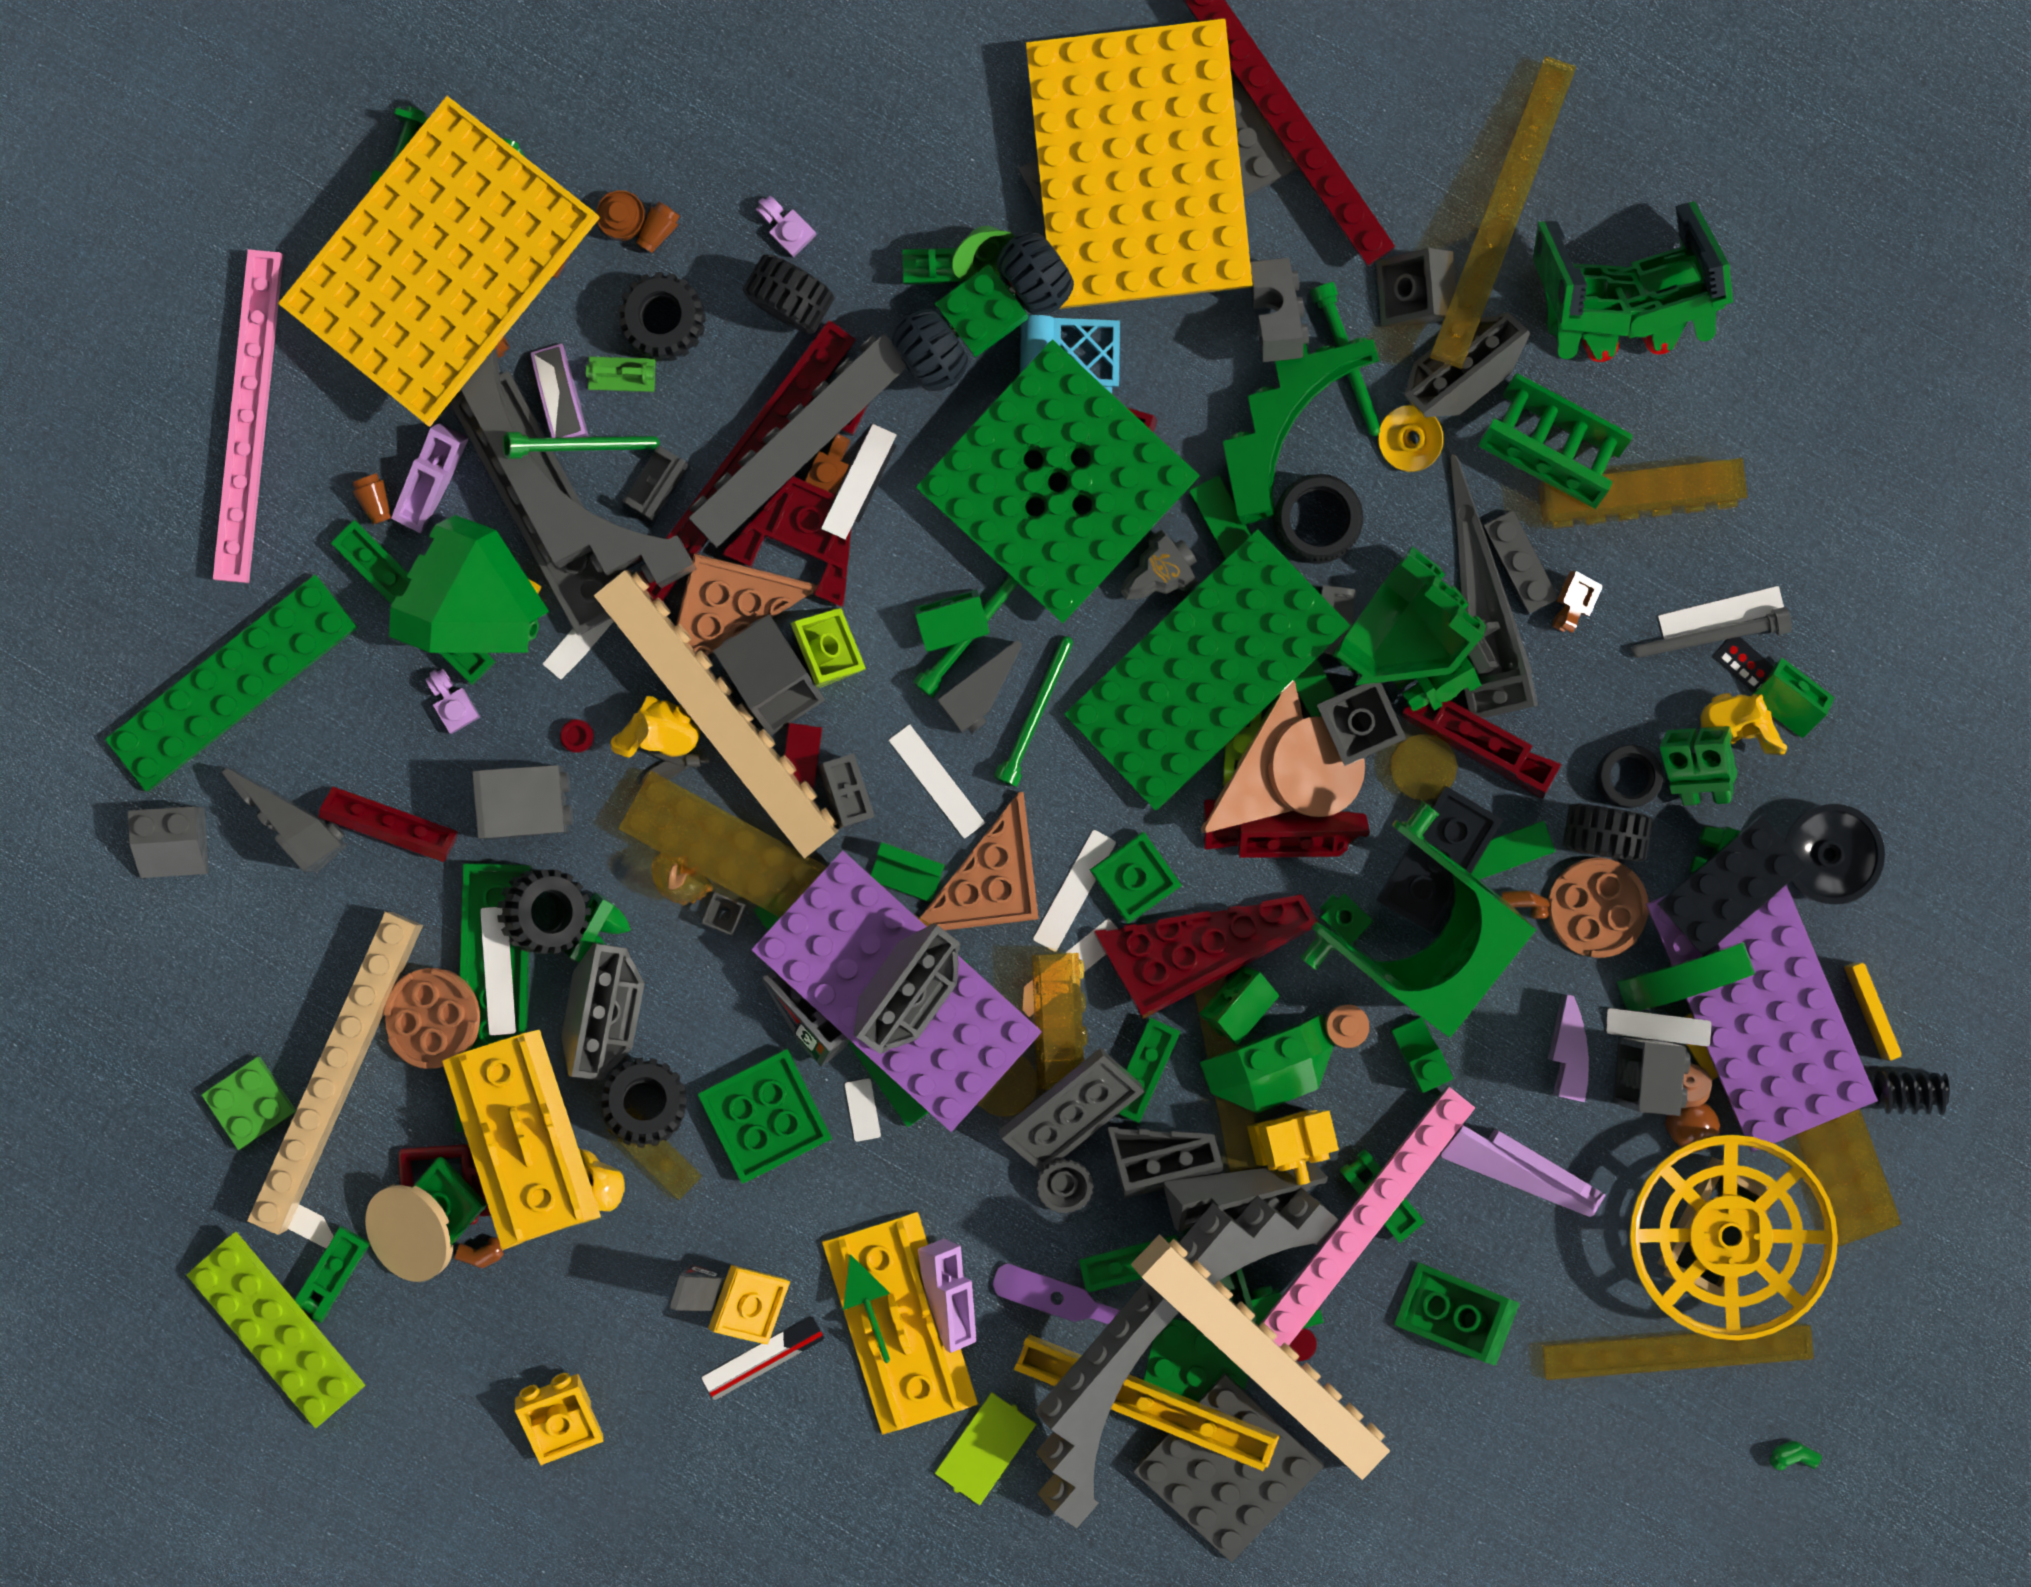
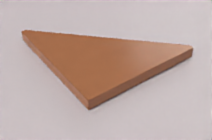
M694 553L692 561L696 570L688 575L676 626L680 624L691 637L688 643L696 653L701 650L708 656L714 652L713 650L720 647L726 639L735 637L749 628L750 624L755 620L763 619L769 614L771 617L776 616L803 598L815 593L819 585Z
M1295 680L1271 703L1259 724L1260 728L1252 742H1249L1237 763L1234 774L1230 781L1225 784L1217 798L1213 811L1207 821L1203 823L1201 827L1202 833L1293 811L1286 807L1275 794L1269 778L1268 764H1270L1272 751L1278 735L1291 723L1303 719Z
M1018 792L919 918L925 926L934 923L943 930H953L1039 919L1024 792Z

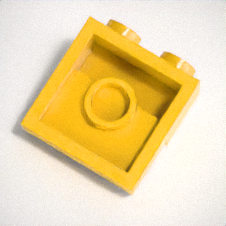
M569 1373L558 1374L551 1380V1384L538 1388L537 1385H529L519 1392V1396L515 1397V1412L540 1465L603 1442V1433L591 1409V1400L579 1374L570 1376Z

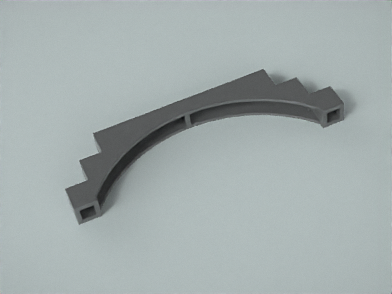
M493 349L461 388L465 398L461 399L460 402L470 418L475 415L480 427L476 428V432L484 446L491 445L496 454L491 460L501 476L506 473L512 484L507 487V490L515 504L522 503L527 512L526 515L522 516L529 531L532 534L537 532L543 543L538 545V548L546 562L553 561L557 567L561 568L593 550L594 553L589 555L597 572L601 573L604 571L608 577L612 578L644 560L645 564L641 565V569L649 583L656 581L661 588L696 570L685 546L677 535L670 539H665L617 526L589 512L565 495L537 466L530 453L523 455L521 459L505 458L502 447L503 435L505 432H517L508 412L501 386L497 349Z
M1301 1187L1280 1213L1258 1195L1236 1221L1213 1203L1179 1244L1188 1252L1185 1258L1191 1264L1195 1260L1199 1261L1211 1273L1207 1279L1211 1283L1216 1284L1218 1280L1220 1281L1240 1268L1268 1255L1314 1243L1320 1247L1341 1221ZM1146 1281L1034 1410L1053 1431L1036 1453L1049 1469L1055 1473L1037 1494L1054 1514L1076 1528L1080 1526L1099 1504L1094 1498V1469L1101 1434L1110 1409L1136 1362L1155 1337L1179 1313L1175 1307Z

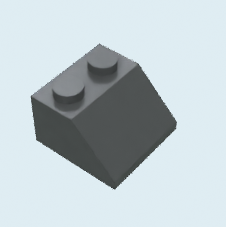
M1426 248L1376 261L1381 327L1430 324L1459 317L1453 251Z
M1381 682L1360 685L1317 705L1344 766L1406 739Z
M194 806L128 811L129 843L140 878L209 874L204 807Z

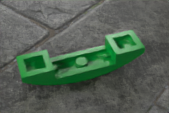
M1740 942L1712 951L1708 955L1653 972L1647 971L1618 980L1617 985L1626 1009L1628 1011H1641L1734 983L1754 975L1755 971L1744 942Z

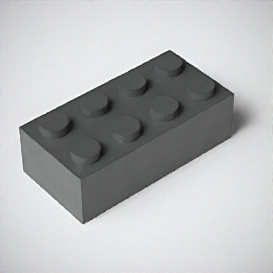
M1619 1037L1613 1103L1637 1112L1680 1116L1681 1108L1686 1107L1688 1095L1687 1088L1683 1087L1684 1074H1688L1690 1069V1054L1686 1053V1046L1659 1040Z

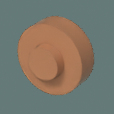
M1339 1005L1327 1014L1324 1021L1325 1032L1333 1045L1340 1048H1353L1359 1046L1367 1038L1369 1020L1365 1012L1359 1007Z
M1690 1064L1689 1073L1684 1074L1683 1087L1687 1088L1688 1094L1686 1107L1703 1105L1711 1093L1712 1080L1710 1075L1704 1068L1695 1064Z

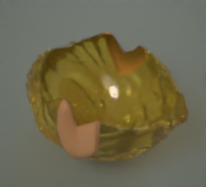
M664 852L653 859L651 865L653 881L662 896L670 901L680 903L683 906L689 902L694 904L696 900L701 901L702 897L706 896V893L713 891L711 882L708 881L698 866L688 868L687 857L673 858Z

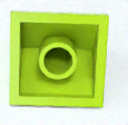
M842 608L790 623L818 689L866 669Z

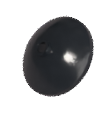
M1826 804L1814 807L1795 820L1785 837V842L1807 866L1791 882L1798 891L1816 902L1837 905L1855 901L1873 888L1882 873L1885 861V848L1882 836L1873 821L1853 807L1842 804ZM1826 848H1829L1833 853V857L1829 861L1823 857V852Z

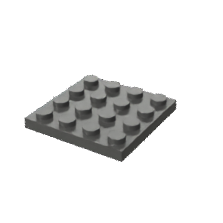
M1224 1372L1197 1402L1280 1435L1268 1468H1265L1264 1471L1258 1470L1167 1432L1133 1468V1472L1232 1563L1324 1465L1321 1460Z

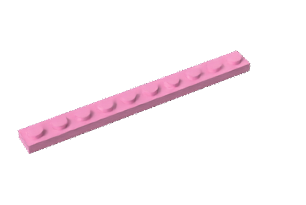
M249 249L247 252L213 579L217 581L249 584L284 258V255L280 252Z
M1446 1087L1344 1216L1341 1223L1329 1235L1262 1320L1276 1333L1277 1337L1274 1341L1279 1346L1284 1342L1290 1345L1473 1112L1475 1107L1452 1088Z

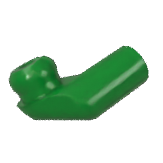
M1790 1441L1776 1447L1769 1461L1774 1469L1780 1471L1797 1462L1816 1469L1822 1459V1455L1797 1441Z

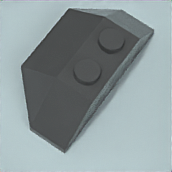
M1509 312L1501 313L1499 316L1484 317L1464 322L1413 363L1408 386L1404 393L1405 398L1425 417L1460 415L1512 373L1530 335L1529 330Z
M934 923L899 941L859 996L854 1036L879 1054L887 1052L888 1049L900 1047L917 1040L957 985L960 942Z
M593 943L573 971L561 1035L568 1075L570 1077L603 1080L608 1074L607 1072L616 1066L633 1048L645 983L625 947Z

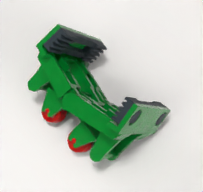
M1695 201L1675 206L1678 218L1677 226L1680 247L1631 262L1630 267L1574 264L1571 262L1564 247L1563 240L1565 236L1558 221H1538L1533 262L1545 289L1546 327L1549 333L1554 335L1557 342V352L1562 359H1571L1577 354L1581 336L1583 337L1582 344L1588 357L1596 362L1608 361L1616 355L1619 349V335L1628 336L1629 339L1642 337L1647 349L1651 353L1658 355L1666 354L1673 350L1688 321L1692 320L1695 335L1700 341H1709L1715 336L1717 311L1724 309L1725 305L1733 303L1730 264ZM1673 285H1676L1677 287L1662 293H1655L1659 290L1668 288Z

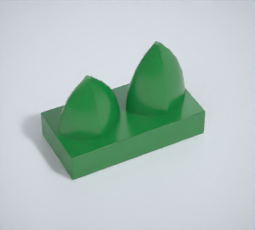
M594 892L586 908H591V915H585L584 921L589 922L587 929L580 930L583 937L580 941H572L573 947L563 950L569 958L577 962L582 960L593 943L605 944L602 938L598 936L599 931L608 934H622L631 930L624 914L606 897Z

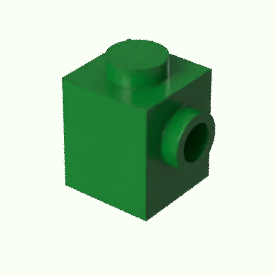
M1341 893L1338 897L1332 894L1320 906L1323 913L1318 918L1336 935L1350 944L1373 922L1345 893Z

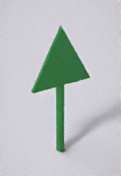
M850 1254L843 1310L864 1303L883 1361L888 1363L890 1358L870 1301L888 1295L890 1292Z

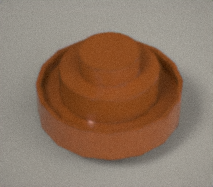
M616 190L606 194L600 200L596 209V214L600 217L597 221L600 229L614 240L626 241L634 238L641 232L646 220V212L642 202L635 194L626 190Z

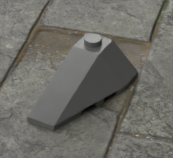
M226 768L222 771V774L251 807L257 805L260 809L257 812V817L262 824L267 825L274 832L278 831L279 834L274 839L303 872H319L348 846L342 839L345 836L344 832L335 823H327L322 818L235 769Z

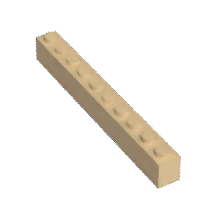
M624 570L598 591L594 597L805 859L839 831L835 826L838 823L837 819L827 807L823 810L814 800L817 794L806 781L800 784L793 775L796 768L785 755L780 758L772 748L775 745L772 737L766 730L762 729L759 731L752 723V720L755 718L752 712L744 703L739 705L730 695L734 691L722 676L718 679L709 669L713 665L708 657L701 650L696 653L688 643L691 640L688 632L680 624L675 626L668 618L671 612L660 598L654 600L646 589L650 586L638 571L633 574L631 570Z
M395 912L384 913L247 1220L248 1222L277 1235L288 1230L383 1017L388 997L393 986L399 981L423 927L422 924Z
M1159 1234L1133 1261L1132 1267L1148 1284L1363 1480L1390 1452L1381 1441L1385 1435L1371 1422L1365 1426L1360 1421L1364 1417L1362 1413L1350 1402L1344 1406L1339 1401L1343 1396L1330 1383L1323 1387L1318 1382L1321 1377L1320 1374L1307 1362L1303 1366L1296 1362L1300 1356L1286 1342L1279 1346L1274 1341L1277 1337L1276 1333L1264 1322L1259 1326L1253 1322L1252 1319L1256 1315L1241 1301L1235 1305L1230 1300L1233 1294L1219 1280L1215 1285L1207 1279L1211 1273L1197 1260L1191 1264L1185 1258L1188 1252L1175 1239L1168 1243Z

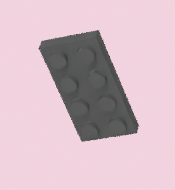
M1099 1048L1001 1128L999 1134L1004 1142L1042 1172L1043 1168L1047 1167L1049 1163H1054L1056 1160L1060 1161L1144 1093V1089L1139 1081L1103 1049Z

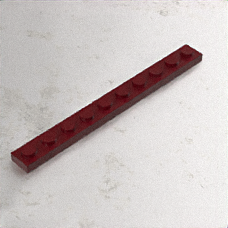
M1182 0L1197 22L1217 19L1226 20L1230 69L1366 267L1393 250L1395 245L1226 0Z
M829 320L690 507L703 495L707 499L718 491L714 485L727 472L733 477L742 468L738 462L751 449L757 454L766 445L762 439L776 426L781 431L790 422L786 416L800 403L806 407L813 401L814 398L811 393L824 380L828 381L857 342L855 338ZM688 508L666 539L677 535L693 560L694 553L698 554L708 539L689 520L693 513ZM640 572L650 587L646 590L654 600L660 598L663 601L678 581L676 580L661 588L656 581L649 583L644 572Z

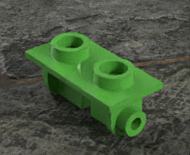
M589 357V364L586 365L588 390L655 392L656 360L650 358Z

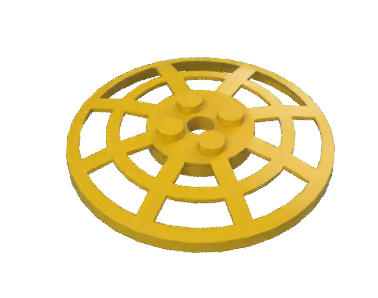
M1733 1134L1710 1136L1693 1141L1677 1149L1660 1162L1647 1177L1637 1195L1631 1215L1629 1234L1631 1256L1637 1275L1645 1290L1659 1308L1677 1323L1696 1333L1726 1340L1756 1339L1776 1333L1793 1324L1808 1312L1822 1295L1831 1278L1836 1261L1838 1243L1836 1218L1830 1199L1820 1181L1807 1165L1791 1152L1774 1143L1752 1136ZM1724 1145L1723 1165L1703 1169L1686 1180L1671 1167L1681 1158L1697 1150ZM1738 1145L1750 1146L1766 1151L1783 1160L1791 1168L1775 1181L1772 1177L1759 1170L1738 1165ZM1723 1175V1195L1714 1197L1706 1202L1693 1189L1695 1185L1706 1179ZM1737 1175L1754 1179L1765 1185L1768 1189L1754 1202L1738 1196ZM1662 1176L1675 1191L1664 1207L1660 1228L1640 1229V1220L1646 1199L1654 1184ZM1801 1178L1808 1184L1818 1202L1823 1218L1824 1230H1803L1799 1211L1793 1199L1787 1193V1190ZM1683 1198L1696 1211L1690 1228H1670L1673 1213L1679 1201ZM1778 1198L1788 1213L1792 1229H1772L1771 1222L1765 1211ZM1734 1226L1740 1231V1240L1735 1245L1729 1246L1723 1242L1722 1232L1725 1228ZM1660 1242L1664 1262L1676 1280L1663 1295L1657 1290L1646 1271L1641 1255L1640 1243ZM1670 1242H1690L1692 1251L1697 1259L1684 1273L1680 1270L1673 1257ZM1773 1243H1792L1788 1261L1779 1274L1766 1262V1259L1771 1252ZM1803 1244H1824V1254L1819 1272L1810 1289L1804 1296H1801L1788 1281L1799 1264ZM1706 1269L1724 1276V1296L1709 1293L1697 1287L1694 1282ZM1755 1270L1769 1283L1766 1287L1755 1293L1745 1296L1738 1295V1277L1748 1275ZM1687 1291L1692 1296L1706 1303L1725 1307L1726 1328L1714 1327L1698 1322L1681 1313L1673 1305ZM1777 1292L1793 1306L1785 1314L1767 1323L1740 1328L1739 1307L1760 1303Z

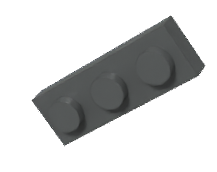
M1514 510L1482 526L1527 615L1558 599Z

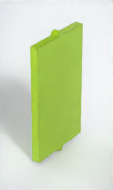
M991 1392L935 1471V1474L953 1486L955 1493L961 1492L978 1505H981L1037 1423L1017 1410L1016 1404L1010 1405Z

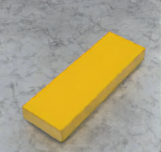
M1853 962L1844 966L1881 1059L1892 1061L1902 1057L1866 965Z

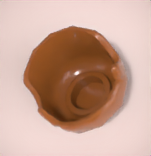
M1706 1103L1700 1106L1681 1108L1680 1116L1667 1115L1666 1130L1672 1140L1680 1147L1693 1141L1710 1136H1719L1720 1134L1719 1119L1715 1111Z

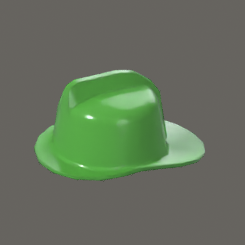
M988 225L974 229L967 238L963 239L953 255L952 270L954 274L960 279L968 280L989 264L998 277H1000L1001 275L996 265L997 258L1007 242L1016 236L1011 232L999 230Z

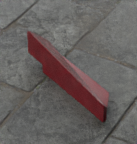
M1452 701L1442 702L1443 706L1435 711L1430 704L1414 712L1410 707L1404 709L1402 713L1403 719L1541 799H1544L1562 765L1559 762L1531 753L1533 745Z
M1204 800V822L1207 821L1213 811L1216 800ZM1293 810L1204 833V849L1238 846L1239 858L1339 857L1348 850V843L1358 836H1369L1370 829L1367 815L1364 813L1340 811L1330 816L1310 817Z

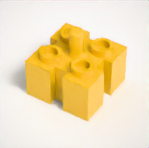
M1305 1110L1286 1115L1282 1118L1247 1126L1256 1165H1267L1268 1170L1278 1169V1171L1293 1169L1297 1185H1304L1310 1182L1306 1161H1310V1163L1324 1161L1330 1158V1152L1339 1150L1329 1110Z

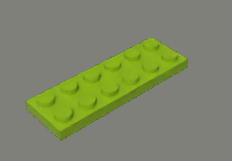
M237 1232L224 1240L186 1275L315 1429L366 1386Z

